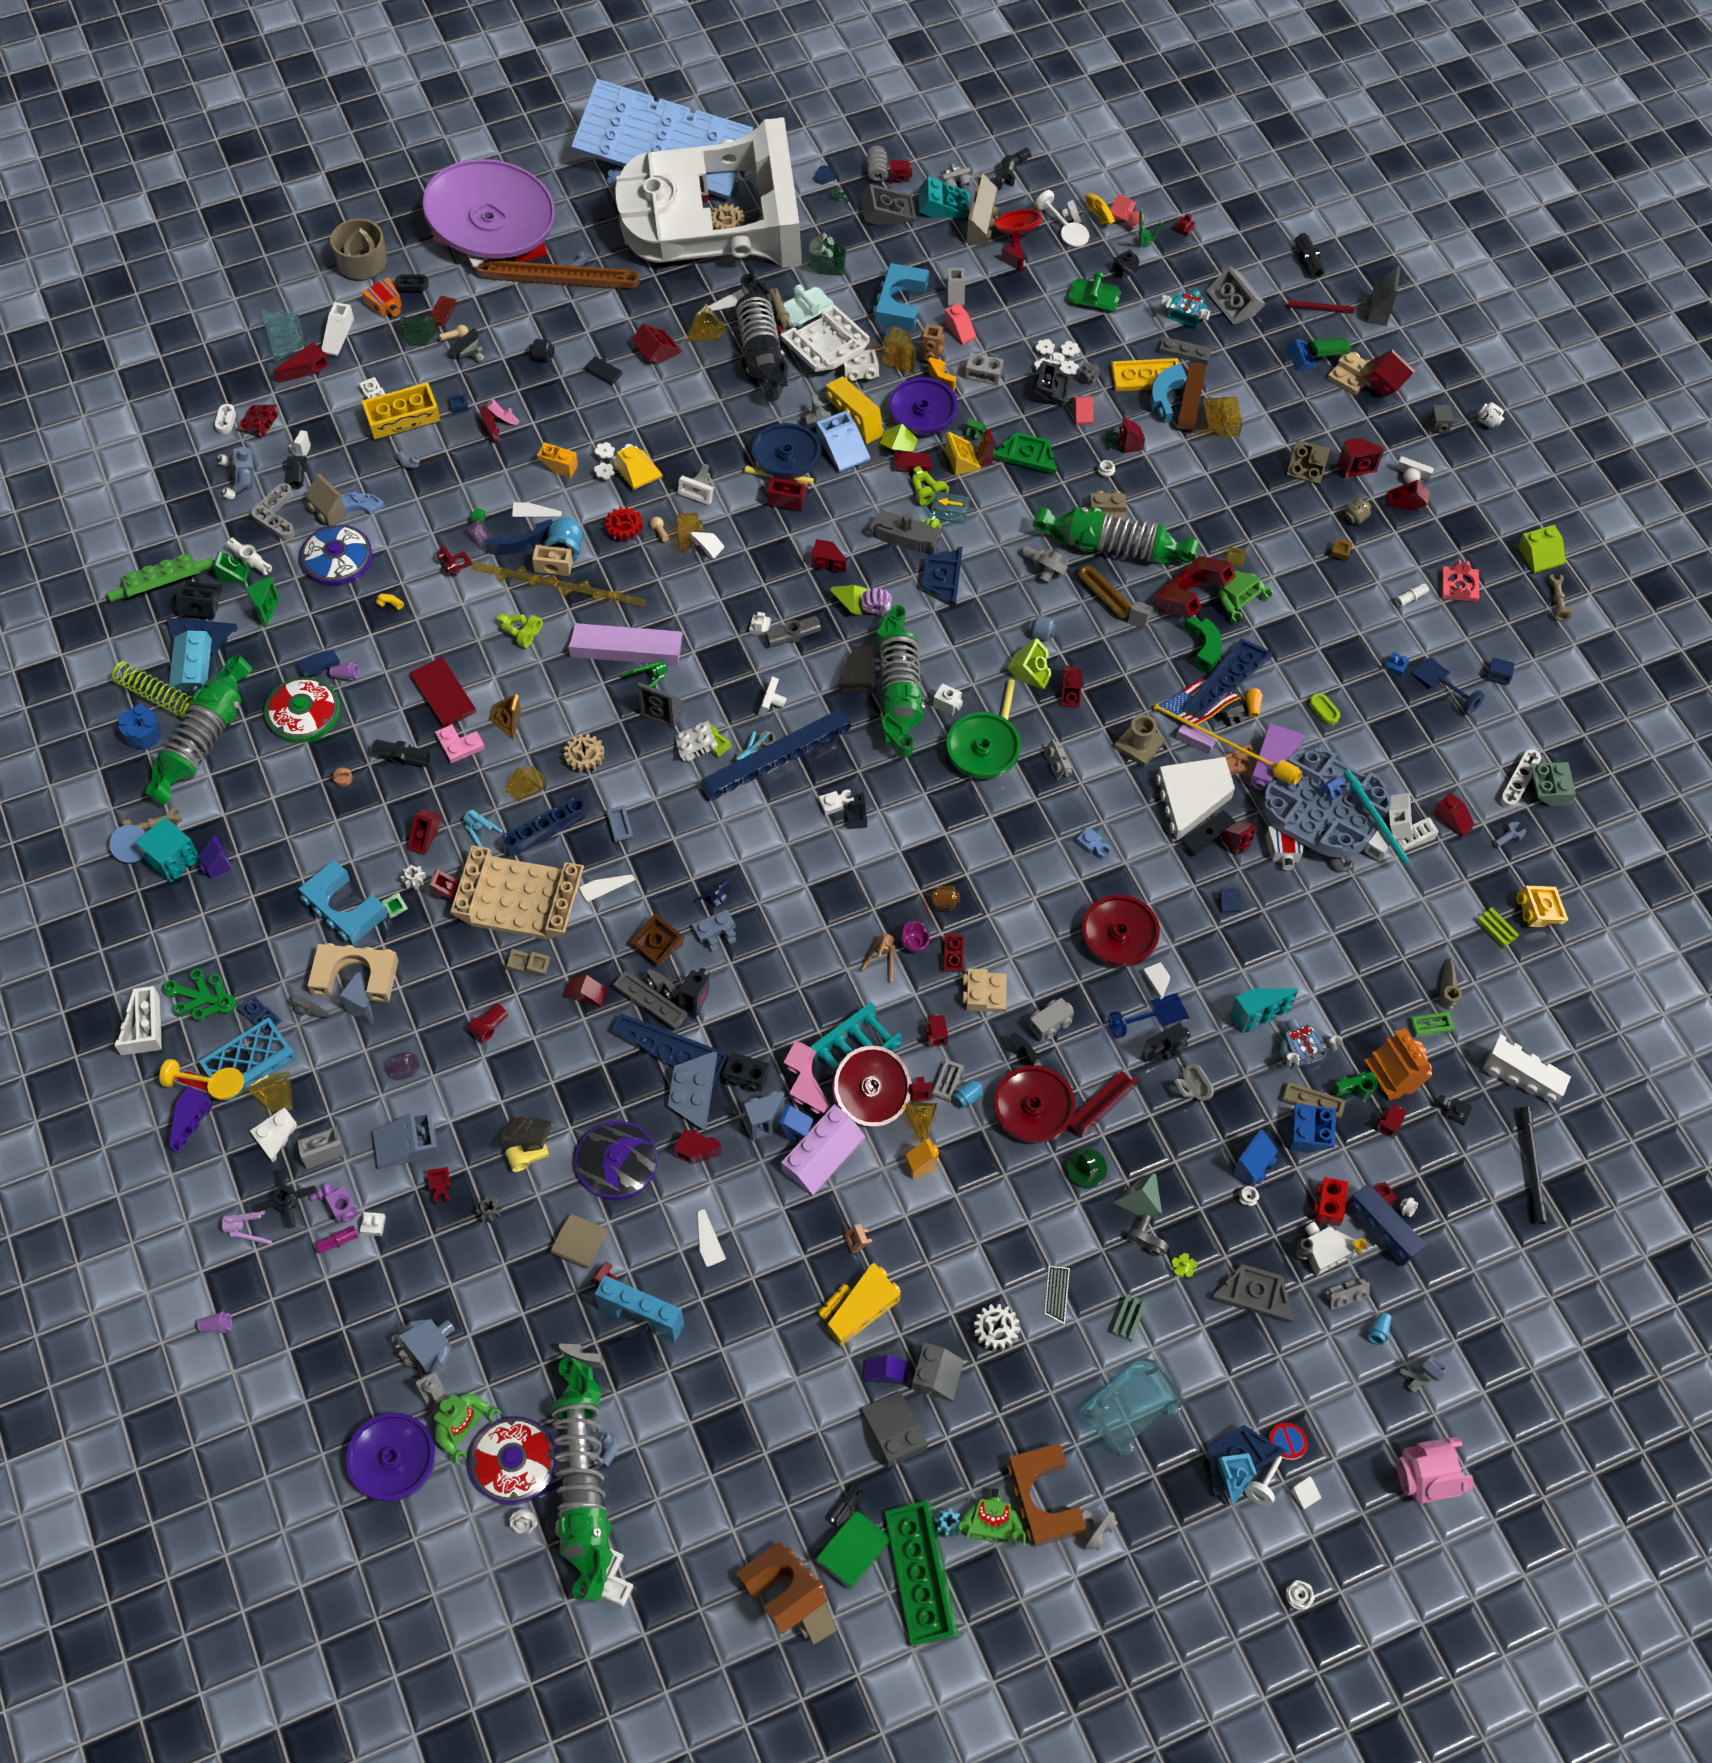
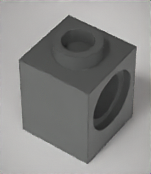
M1433 405L1430 413L1432 432L1450 431L1453 423L1450 405Z

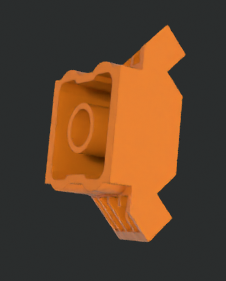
M1406 1028L1394 1031L1395 1036L1386 1038L1387 1041L1379 1049L1372 1052L1373 1057L1364 1059L1369 1072H1374L1380 1089L1385 1093L1389 1101L1400 1098L1405 1093L1412 1094L1432 1076V1067L1426 1057V1048L1422 1045V1042L1414 1041Z

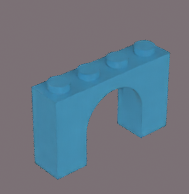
M890 263L889 270L886 269L884 275L886 280L885 282L882 281L881 284L882 293H879L877 297L878 305L874 306L873 316H876L875 323L894 327L901 326L904 329L914 330L918 319V306L896 302L891 296L898 291H912L925 294L929 280V270Z
M333 860L299 888L300 899L306 906L310 905L313 907V912L319 918L323 917L326 920V924L332 930L335 928L338 931V935L345 942L348 940L354 945L385 919L388 913L386 907L374 895H371L357 908L348 912H338L331 909L329 901L333 894L350 881L347 871Z
M604 1275L595 1293L599 1311L617 1319L622 1310L634 1313L654 1327L656 1336L674 1344L676 1343L684 1326L681 1308Z

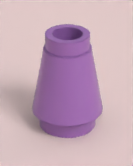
M352 662L330 667V676L332 678L354 680L359 676V668L357 664Z
M220 1312L198 1320V1330L200 1332L226 1333L232 1327V1319L229 1313Z

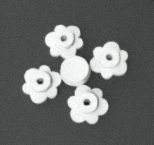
M1045 339L1038 342L1036 350L1040 351L1043 355H1051L1050 360L1041 358L1040 361H1036L1034 364L1036 370L1044 360L1058 366L1061 365L1060 371L1064 373L1076 374L1079 365L1074 364L1072 360L1064 361V355L1073 357L1075 354H1079L1080 349L1077 343L1066 341L1065 344L1061 345V354L1059 352L1053 353L1055 345L1051 340Z
M608 442L603 443V445L598 444L595 449V454L599 455L600 458H611L610 464L600 463V465L594 468L597 477H602L605 480L614 475L613 469L618 471L615 467L616 456L613 457L615 449ZM627 444V445H625V448H627V447H629V446H633V445Z

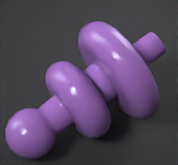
M324 1183L323 1189L318 1188L317 1193L310 1195L309 1198L311 1201H315L317 1198L325 1200V1196L335 1191L336 1187H331L329 1183Z

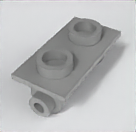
M1052 739L1044 749V752L1056 779L1059 780L1062 775L1066 777L1072 775L1073 769L1068 760H1063L1067 756L1062 744Z
M1357 1278L1345 1283L1346 1290H1344L1342 1285L1328 1288L1325 1296L1327 1300L1330 1299V1309L1344 1307L1347 1304L1368 1298L1370 1283L1364 1279Z
M436 1372L416 1381L430 1411L435 1409L437 1413L440 1410L441 1402L449 1398Z

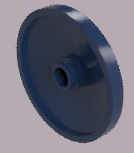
M780 423L771 425L760 431L752 443V458L757 467L775 477L793 478L804 475L818 464L821 457V444L818 437L810 429L798 424Z

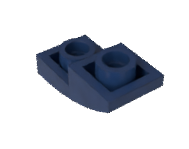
M333 649L312 654L297 662V666L303 676L321 674L322 668H330L340 664V660Z
M254 995L238 1008L254 1025L259 1024L268 1017L275 1027L281 1022ZM266 1025L261 1031L267 1035L272 1029L269 1025Z

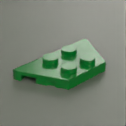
M1016 432L1009 440L1002 444L999 450H994L993 459L1056 474L1057 466L1054 463L1050 440Z

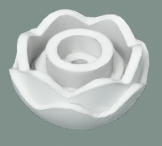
M528 1509L515 1511L509 1519L510 1527L516 1533H531L537 1526L536 1516Z
M1294 1581L1288 1586L1286 1591L1288 1603L1296 1609H1307L1314 1602L1313 1590L1308 1583Z

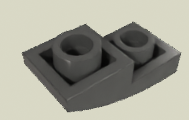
M648 969L646 971L648 986L652 989L654 988L658 993L663 991L665 997L668 1000L671 999L675 1005L679 1003V990L662 974Z

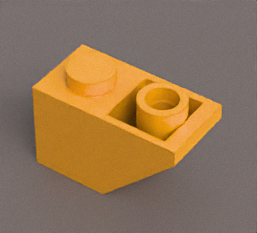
M545 442L537 454V457L555 474L571 478L578 467L576 452Z
M930 1138L924 1140L906 1154L905 1163L912 1179L936 1171L939 1152L936 1144L931 1143Z

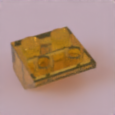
M891 326L884 338L883 363L914 374L916 347L907 331Z
M1237 396L1204 398L1203 405L1208 428L1221 437L1240 436L1243 422Z

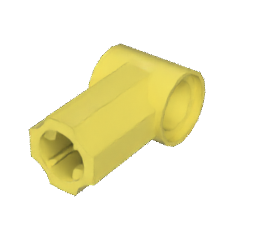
M543 1138L525 1146H512L505 1151L513 1172L522 1171L530 1163L549 1156Z

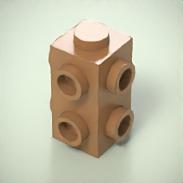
M926 324L925 331H921L920 341L922 342L919 352H922V360L929 361L930 357L939 359L940 356H943L944 346L942 345L945 340L943 327Z

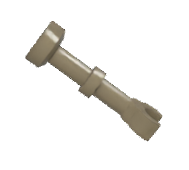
M1551 574L1548 581L1555 592L1554 601L1557 603L1555 618L1558 621H1569L1573 614L1572 608L1565 607L1564 605L1565 595L1561 589L1564 577L1560 575L1558 580H1556L1553 574Z
M175 807L164 816L155 819L149 818L148 821L136 824L135 826L145 830L152 828L164 817L171 823H181L183 819L181 815L175 816L180 813L179 808ZM129 819L123 821L124 825H132Z

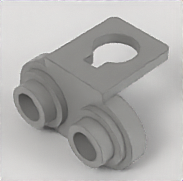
M1189 1064L1185 1067L1183 1072L1185 1080H1174L1184 1097L1207 1101L1213 1096V1085L1203 1069L1197 1064Z
M1087 1510L1082 1513L1083 1519L1092 1520L1094 1527L1097 1529L1095 1533L1093 1531H1086V1533L1082 1534L1090 1540L1086 1545L1087 1549L1099 1551L1106 1541L1103 1538L1104 1535H1102L1104 1531L1112 1533L1117 1526L1116 1514L1110 1511L1103 1522Z

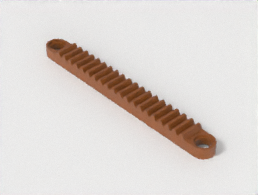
M485 260L476 267L478 276L493 278L494 281L506 279L507 282L519 280L520 283L532 281L534 284L537 281L540 284L545 282L547 285L551 282L553 285L556 283L562 285L564 283L566 286L569 284L575 286L577 284L579 287L591 285L592 288L604 286L605 289L617 287L618 290L621 288H635L640 283L638 272L624 269ZM482 267H488L487 270H480ZM630 277L635 278L634 281H628L627 279Z

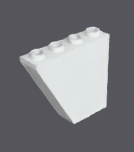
M1225 757L1162 766L1156 775L1157 785L1161 786V799L1166 804L1165 813L1171 821L1170 831L1174 833L1176 840L1181 839L1228 802L1235 790Z

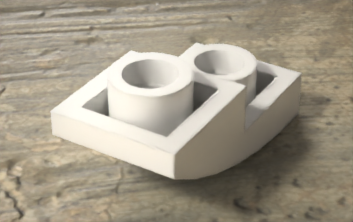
M375 377L359 383V387L366 399L385 394Z

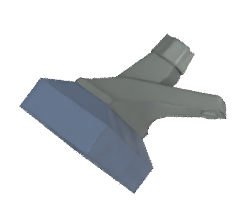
M1431 1356L1422 1366L1424 1372L1400 1369L1401 1374L1415 1378L1408 1385V1388L1413 1392H1416L1419 1389L1418 1387L1429 1381H1440L1449 1371L1434 1356Z

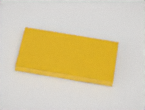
M1178 358L1111 362L1115 391L1152 390L1158 375L1165 369L1178 365Z

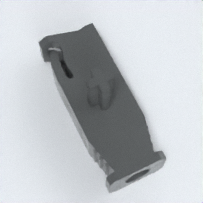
M880 510L879 515L870 525L869 536L873 537L876 534L877 538L883 542L917 552L934 554L941 538V529H936L924 522L914 520L911 513L908 512L907 515L903 514L900 516Z

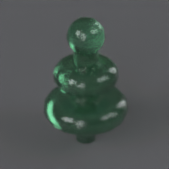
M840 187L831 188L832 199L837 197V201L843 200L845 204L849 202V199L844 197L845 193L840 192Z
M1113 427L1105 432L1108 449L1113 448V443L1119 437V432Z

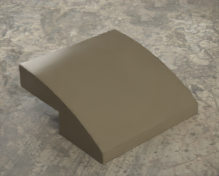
M570 1214L551 1249V1253L589 1268L598 1254L599 1247L608 1234V1229Z

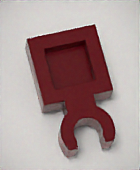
M448 1167L427 1170L430 1192H435L433 1195L435 1204L439 1205L438 1199L441 1196H444L446 1202L449 1203L450 1196L446 1189H451Z

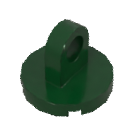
M1083 1148L1076 1150L1070 1155L1067 1161L1066 1172L1074 1185L1091 1189L1104 1181L1107 1174V1163L1099 1152Z

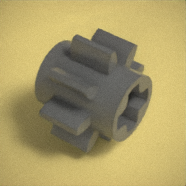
M1089 362L1080 367L1082 370L1079 376L1083 382L1090 384L1099 379L1100 369L1097 364Z
M486 1196L482 1202L478 1201L480 1209H477L476 1212L477 1215H482V1222L489 1220L493 1223L497 1217L501 1218L498 1211L502 1210L503 1207L502 1204H497L498 1200L496 1197L489 1199Z

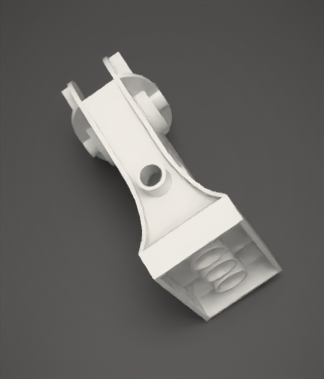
M784 117L765 119L753 132L734 141L728 139L721 141L718 145L640 154L630 160L623 168L620 176L616 177V203L620 214V226L625 244L629 245L634 253L647 261L667 262L733 254V256L738 258L748 255L768 258L781 267L802 265L800 224ZM731 170L756 172L758 193L764 195L761 196L763 220L744 226L713 230L711 209L703 208L701 195H708L706 173Z

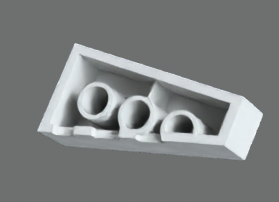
M1500 1034L1490 1050L1482 1070L1493 1077L1505 1080L1510 1085L1521 1087L1530 1094H1536L1547 1102L1558 1104L1565 1093L1571 1077L1549 1063L1542 1064L1538 1056L1524 1053L1521 1051L1522 1047L1516 1043L1511 1045L1506 1042V1037Z

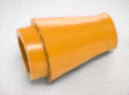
M1248 689L1244 695L1248 715L1250 717H1258L1260 715L1263 695L1259 689Z

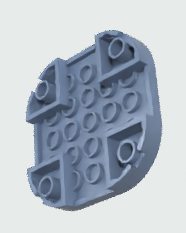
M1314 748V751L1305 752V750H1300L1292 754L1287 759V762L1299 767V770L1302 771V776L1296 785L1288 784L1278 778L1269 783L1262 804L1267 820L1280 832L1321 854L1331 857H1349L1361 852L1368 845L1379 827L1358 795L1353 793L1349 787L1350 783L1343 772L1350 769L1356 780L1361 782L1363 785L1362 789L1383 821L1386 819L1391 806V795H1388L1385 783L1371 772L1366 776L1336 760L1337 754L1328 750ZM1342 778L1344 783L1338 786L1342 789V795L1336 796L1334 792L1336 798L1330 801L1327 798V793L1319 794L1318 787L1332 779Z

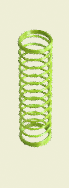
M125 661L119 662L112 671L113 682L124 686V688L141 695V697L158 704L160 707H164L166 710H170V712L184 719L183 716L188 712L187 708L191 704V701L187 702V699L192 696L187 697L186 693L182 694L180 690L176 691L175 687L170 688L169 684L164 685L163 681H158V678H153L152 675H147L146 672L135 669V666H130ZM126 664V671L123 677L118 680L119 671ZM121 665V667L119 668V670H118V672H117V676H116L117 681H115V677H114V676H115V673H116L118 667ZM133 667L134 671L131 673L128 682L124 684V679L127 677L130 668ZM139 670L140 674L136 677L134 685L129 687V683L133 679L135 671ZM144 673L146 677L142 680L140 687L135 690V685L140 680L141 674ZM150 676L151 680L147 684L146 690L141 693V688L145 684L147 677ZM156 679L157 683L153 687L151 694L147 696V690L151 687L153 680ZM160 682L163 683L157 697L153 699L152 695L156 691ZM167 685L169 689L166 691L163 699L158 702V697ZM173 688L174 693L171 695L169 702L164 705V700L168 696L170 689ZM176 692H180L175 705L170 708V703L174 699ZM186 695L181 708L176 711V705L179 703L181 696Z

